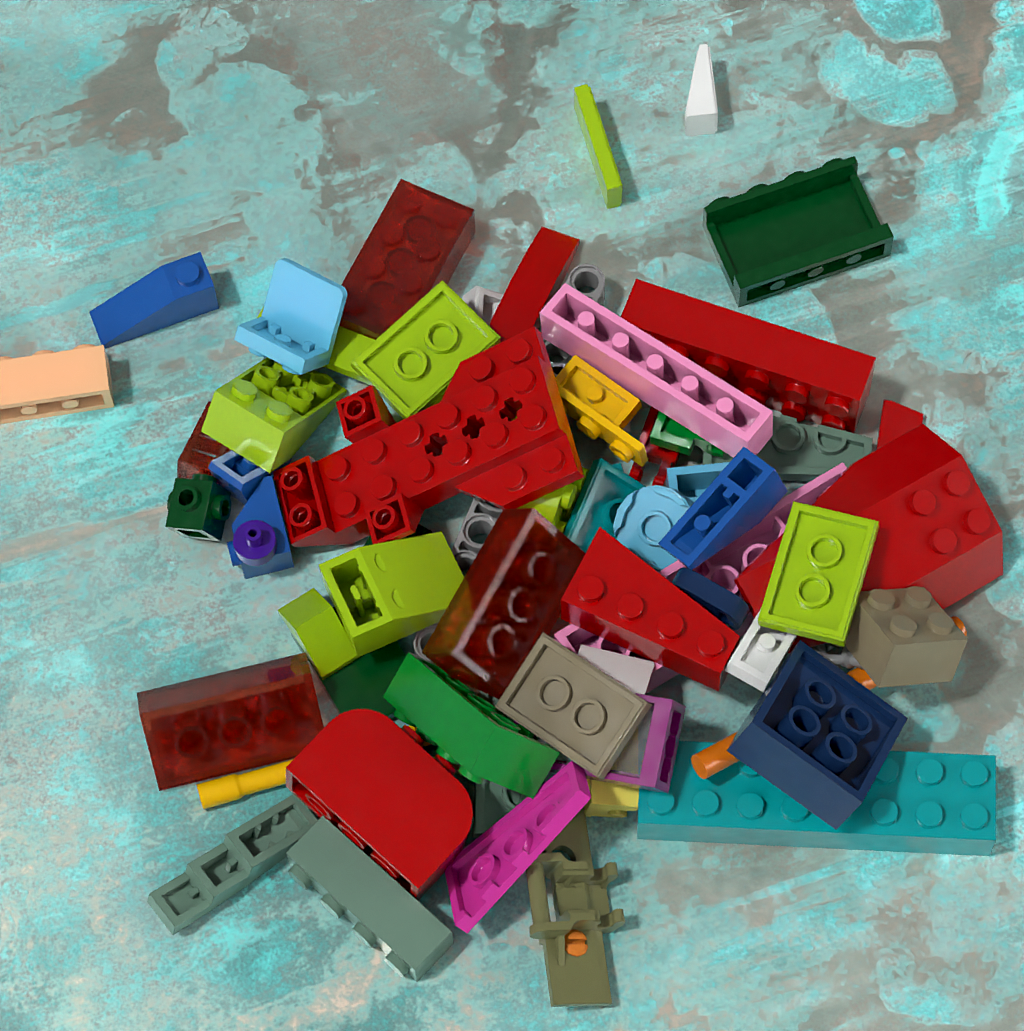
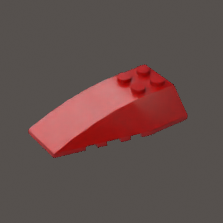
M924 424L853 462L842 473L843 475L831 486L827 487L812 504V506L879 521V529L861 591L901 589L911 586L925 587L944 610L1003 575L1002 530L963 456ZM783 534L777 540L772 541L734 579L742 597L750 607V612L754 619L762 607ZM797 635L788 653H791L800 640L809 647L827 642Z

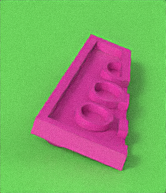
M574 761L568 763L540 786L534 799L530 797L524 799L463 849L446 868L445 876L455 926L468 934L591 799L585 771Z

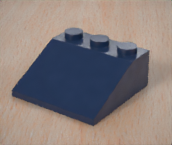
M800 640L744 720L726 751L837 830L863 803L908 718Z

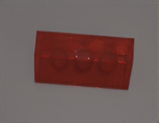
M503 509L424 647L422 654L450 677L500 699L541 634L549 635L561 614V598L579 567L585 552L536 509Z
M306 652L137 692L139 715L159 791L294 759L324 728Z

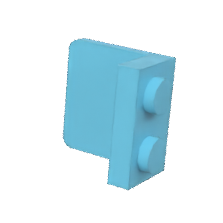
M288 258L280 259L274 266L262 316L238 325L234 340L249 347L248 350L252 354L259 357H268L280 363L285 371L292 374L303 375L325 366L330 361L347 299V290L342 285Z

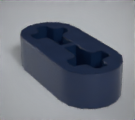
M680 568L671 582L732 630H738L751 611L748 604L739 596L688 568Z

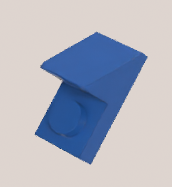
M233 450L212 460L208 467L213 477L218 479V485L230 491L231 496L244 505L263 477L272 475V478H274V471L268 473ZM291 459L288 460L287 462H285L284 464H282L280 467H278V468L275 469L274 471H276V470H278V469H280V468H282V467H285V466L289 465L290 462H291Z

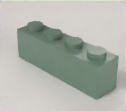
M324 816L286 852L289 866L291 867L288 870L289 875L302 888L307 890L312 886L323 896L320 899L321 904L334 917L339 919L344 915L355 925L352 931L361 942L369 948L376 944L387 954L384 958L385 962L399 976L404 977L408 973L418 982L454 944L452 931Z

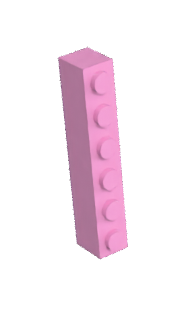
M564 283L539 312L543 339L572 357L577 355L634 396L733 458L743 447L757 456L773 436L772 410L570 285Z

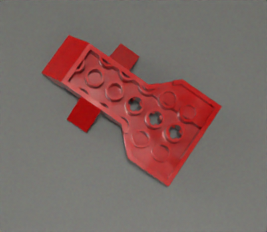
M532 327L461 361L439 403L397 423L373 385L337 401L336 405L344 436L353 444L317 461L309 455L273 472L290 544L294 547L353 544L370 535L373 544L399 540L415 533L425 509L457 494L463 493L473 498L477 497L510 512L585 477L543 336L536 327Z

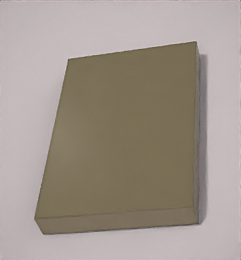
M542 633L495 707L594 776L604 780L652 704L549 635Z

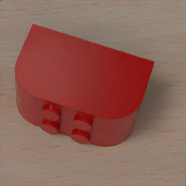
M353 709L343 712L333 718L286 767V787L319 818L324 816L419 901L445 873L446 868L466 845L473 818L469 794L464 786L454 777L456 774L454 767L437 754L433 758L421 747L424 743L423 740L409 726L403 725L400 728L390 718L374 710Z

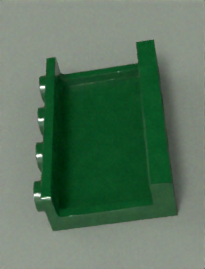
M855 156L844 160L842 158L832 159L820 168L808 172H794L784 180L770 185H755L746 193L731 198L727 196L720 197L704 207L702 227L738 308L890 256L894 236L888 223L881 225L857 175L858 162Z

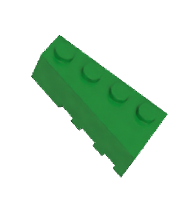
M408 652L383 696L385 700L396 708L393 715L402 722L417 727L415 732L421 739L432 745L439 746L436 752L444 759L457 765L460 764L458 772L469 780L482 784L484 779L534 799L560 752L549 744H543L532 739L534 734L531 731L502 716L504 713L497 709L494 704L477 696L476 691L440 665Z

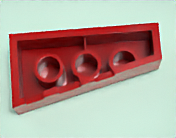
M599 527L561 598L562 620L718 692L728 675V672L725 671L726 666L739 645L740 636L601 527Z

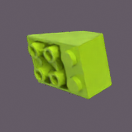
M267 357L215 390L201 432L268 473H271L295 455L335 408L336 402L346 395L347 389L335 383L330 376L315 370L303 375L289 373L282 368L280 363Z
M442 531L358 547L319 564L324 586L358 657L477 605Z

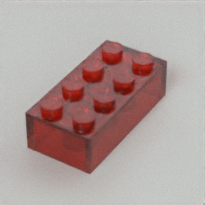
M400 179L341 284L347 290V299L339 326L376 340L442 280L448 284L476 233L474 209Z

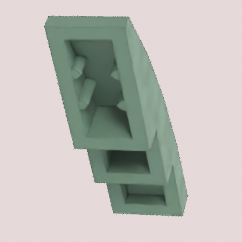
M293 794L227 833L222 844L188 863L183 874L149 893L147 902L171 934L174 935L218 907L286 858V852L318 820L309 808Z

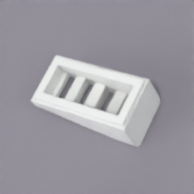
M700 44L696 54L685 111L686 136L715 134V131H717L718 108L710 46L708 47L707 44Z

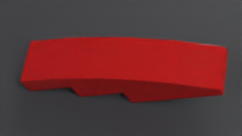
M541 227L514 273L489 324L500 336V343L532 327L539 329L541 325L539 312L560 289L580 244V239Z

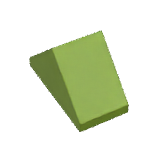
M312 588L277 610L322 680L360 658L357 656L333 607L315 588Z

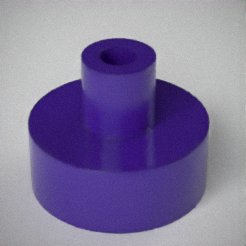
M250 520L244 522L236 529L233 536V546L240 561L250 566H260L266 564L274 557L277 551V540L275 532L269 524L261 520Z

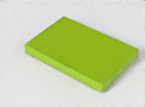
M442 280L351 361V367L369 385L376 387L380 396L405 419L428 408L445 393L460 362L499 344L500 336Z
M793 501L758 617V626L844 647L879 529V521Z

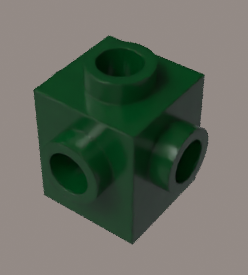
M195 473L192 475V479L175 478L173 491L169 494L167 500L168 515L165 527L184 538L222 541L225 522L229 518L232 508L231 492L218 485V479L210 475Z

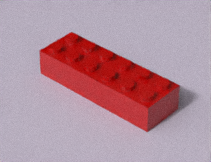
M639 279L635 280L621 318L767 408L779 411L782 415L797 418V421L806 420L818 425L855 433L870 393L876 357Z

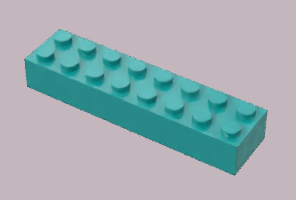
M641 739L640 773L647 739ZM679 741L669 793L639 788L637 839L972 856H990L996 842V756L890 751L863 803L837 830L741 761L732 764L707 779L700 778L692 766L691 757L717 742Z

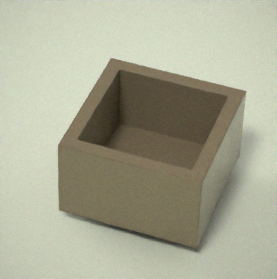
M911 586L901 589L860 591L845 646L877 687L883 688L951 682L968 638L925 587Z

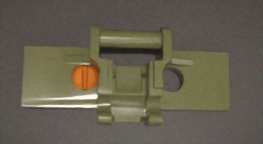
M583 807L525 870L533 925L529 927V933L531 938L539 939V945H543L551 1007L610 1006L612 1004L602 934L611 933L625 924L623 909H615L610 913L606 889L608 884L618 877L617 863L609 862L604 867L593 868L585 809ZM560 850L565 852L571 861L566 859L561 852L552 853V851ZM545 877L551 880L556 921L554 922L550 920Z

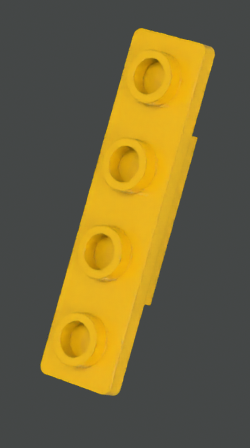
M574 355L555 377L565 413L577 421L576 425L588 437L596 439L599 436L609 443L610 450L619 459L626 463L633 460L643 467L648 461L645 446L623 430L642 408L640 399L577 355Z

